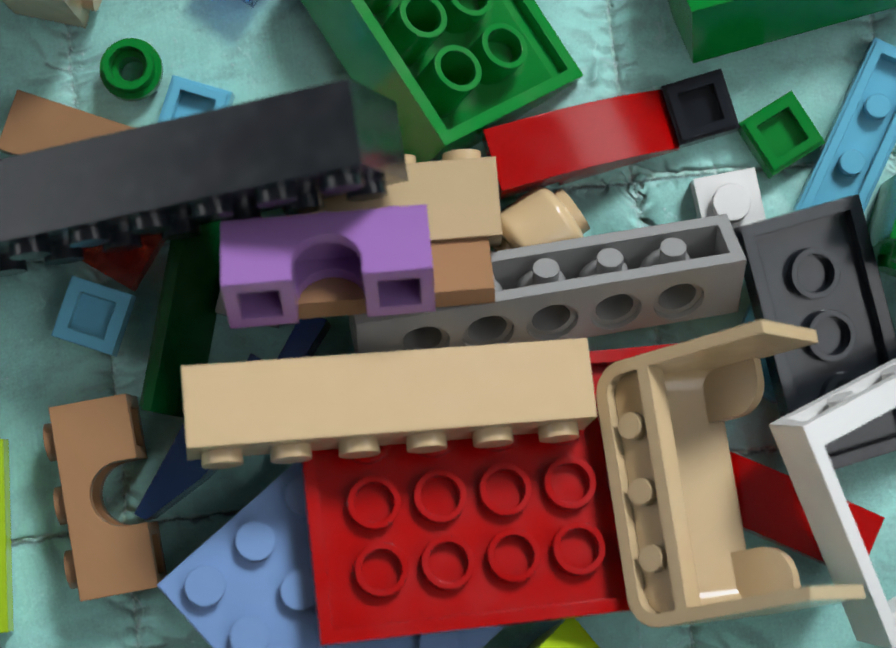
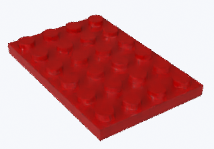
M678 343L589 351L597 417L586 428L578 430L579 438L574 440L542 443L539 442L538 433L513 435L514 442L509 445L493 448H476L473 446V438L447 440L446 449L429 453L407 452L406 444L380 445V453L378 455L351 459L339 457V449L312 451V459L301 462L319 646L324 647L632 612L628 604L596 399L597 385L602 373L614 362Z

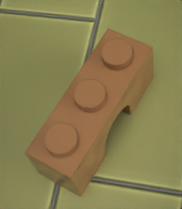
M125 393L49 407L51 423L44 424L43 440L48 459L51 462L57 461L61 486L54 488L53 500L58 522L60 525L68 524L72 550H67L64 553V569L69 587L71 589L78 588L80 602L157 588V584L167 576L158 521L135 525L122 523L111 516L103 501L105 480L116 467L127 462L148 459L137 396Z

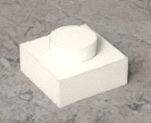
M755 167L695 178L690 182L697 218L727 214L733 228L766 219Z

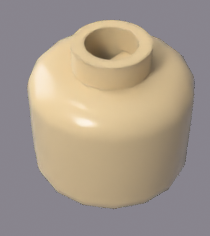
M537 186L501 211V246L492 248L494 251L581 238L584 237V233L590 230V227L579 208L563 189L560 188L553 193L543 186Z

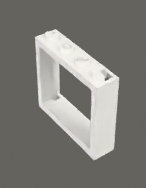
M896 358L769 424L833 584H863L866 598L841 602L856 640L883 648H896V596L888 601L886 600L824 445L896 408Z

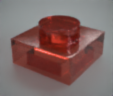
M161 234L142 237L141 248L117 253H105L102 250V246L83 250L84 260L82 261L135 292L166 240H162Z

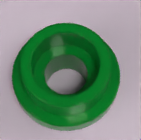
M126 38L113 43L107 48L100 61L99 73L102 83L112 95L124 101H139L149 97L159 87L163 77V64L159 54L149 43L137 38ZM130 62H139L143 65L141 76L134 81L123 79V68Z

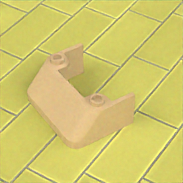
M760 319L614 362L602 373L597 385L596 399L629 607L641 623L656 628L778 614L866 598L863 584L801 587L797 567L792 558L783 550L775 547L746 549L725 421L750 414L760 403L764 393L761 359L818 343L816 330Z

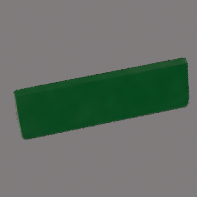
M221 221L201 225L202 234L197 237L170 241L139 406L142 407L141 410L184 418L181 366L208 364L217 318L215 309L221 288Z

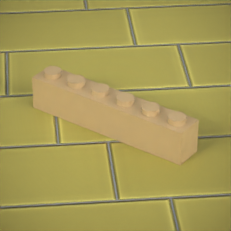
M587 338L181 366L187 461L201 460L202 468L205 469L238 467L243 465V456L265 454L271 455L272 463H299L311 460L312 451L339 449V457L364 458L378 455L380 453V445L406 444V449L409 453H429L446 449L447 440L473 438L474 447L493 448L512 444L514 442L513 435L538 433L539 442L542 443L564 442L579 438L578 430L586 428L597 417Z

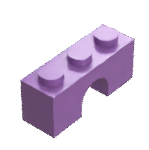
M427 204L388 206L339 212L326 211L316 214L269 218L255 217L246 220L220 222L221 290L230 329L299 323L298 301L300 295L313 282L329 277L345 278L361 287L365 294L367 317L436 311Z

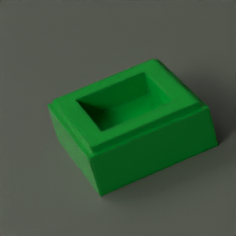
M792 90L739 123V134L768 179L826 143Z

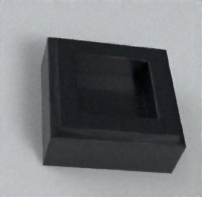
M722 69L661 86L660 89L679 149L737 132L740 128Z

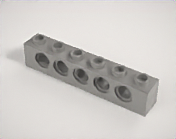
M727 214L490 252L495 285V303L438 307L436 311L374 317H367V314L349 315V326L355 354L588 338L738 312L747 260Z

